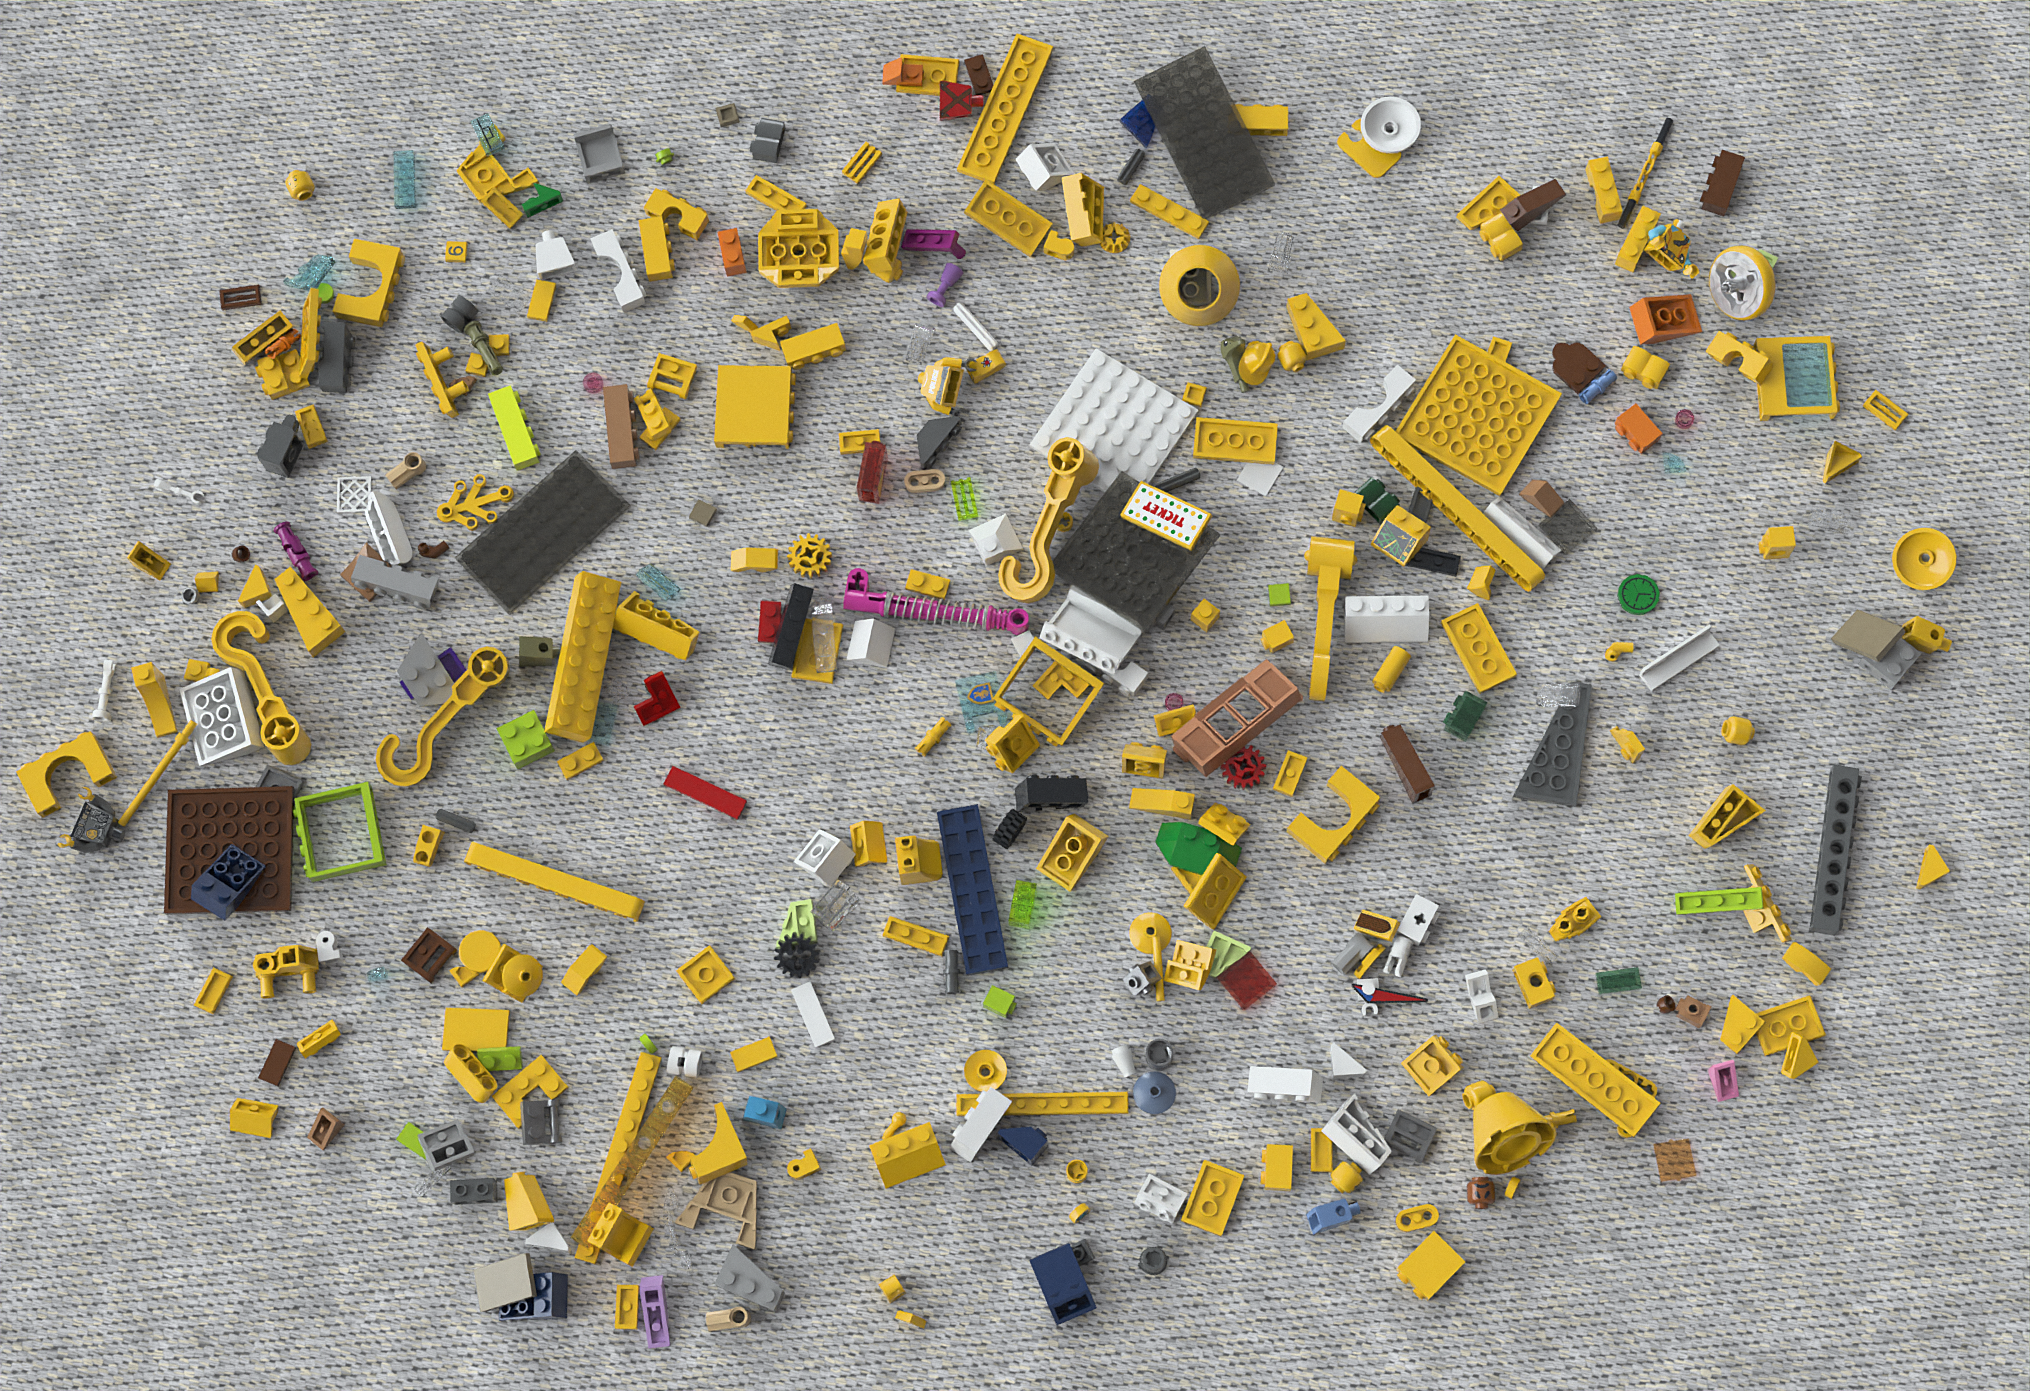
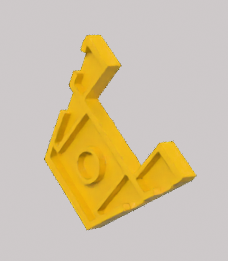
M495 124L490 128L494 137L488 140L492 149L506 141L504 135ZM490 131L486 135L487 139L492 137ZM485 137L479 141L478 147L468 155L456 170L479 203H481L480 201L493 187L502 195H508L533 187V183L539 184L538 179L529 168L510 178L491 154V149Z

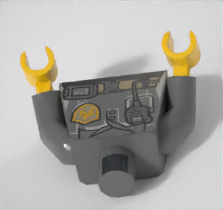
M82 787L87 790L88 794L86 797L78 794V797L84 800L88 799L89 802L85 801L71 835L63 834L59 836L65 838L67 843H58V846L61 848L70 846L71 849L89 853L98 851L102 847L108 848L111 839L122 842L125 837V830L117 828L119 820L115 818L113 808L103 798L96 794L92 795L91 789Z

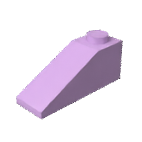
M663 1275L641 1278L639 1288L648 1348L670 1346Z

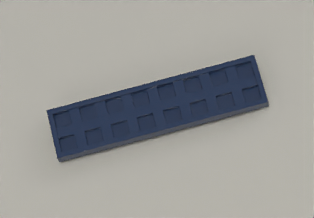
M978 804L938 811L937 817L966 975L1008 968Z

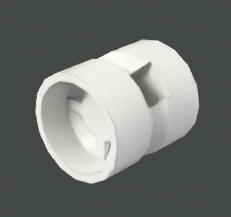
M672 1046L668 1058L667 1073L674 1075L684 1073L686 1077L698 1078L703 1052L694 1049L686 1052L685 1048ZM682 1057L685 1058L684 1066H681Z

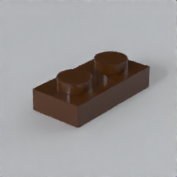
M983 54L965 59L964 63L975 95L990 93L994 85Z

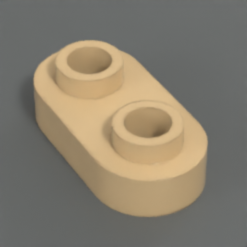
M938 469L912 471L905 476L904 483L906 489L911 493L939 491L945 485V476ZM936 478L939 480V482L937 484H933L931 482L932 479ZM916 480L919 483L917 486H913L911 482Z

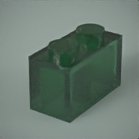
M1465 690L1462 696L1458 695L1454 701L1453 706L1456 708L1453 713L1448 712L1443 721L1446 724L1444 731L1466 742L1488 702Z

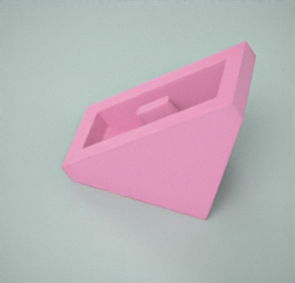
M1734 1060L1712 1065L1708 1069V1073L1718 1102L1738 1097L1739 1092Z

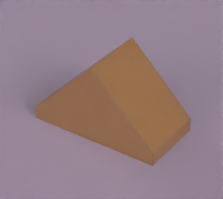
M1532 479L1519 493L1522 498L1550 518L1564 505V501L1547 481Z
M322 1107L307 1138L324 1150L345 1124Z

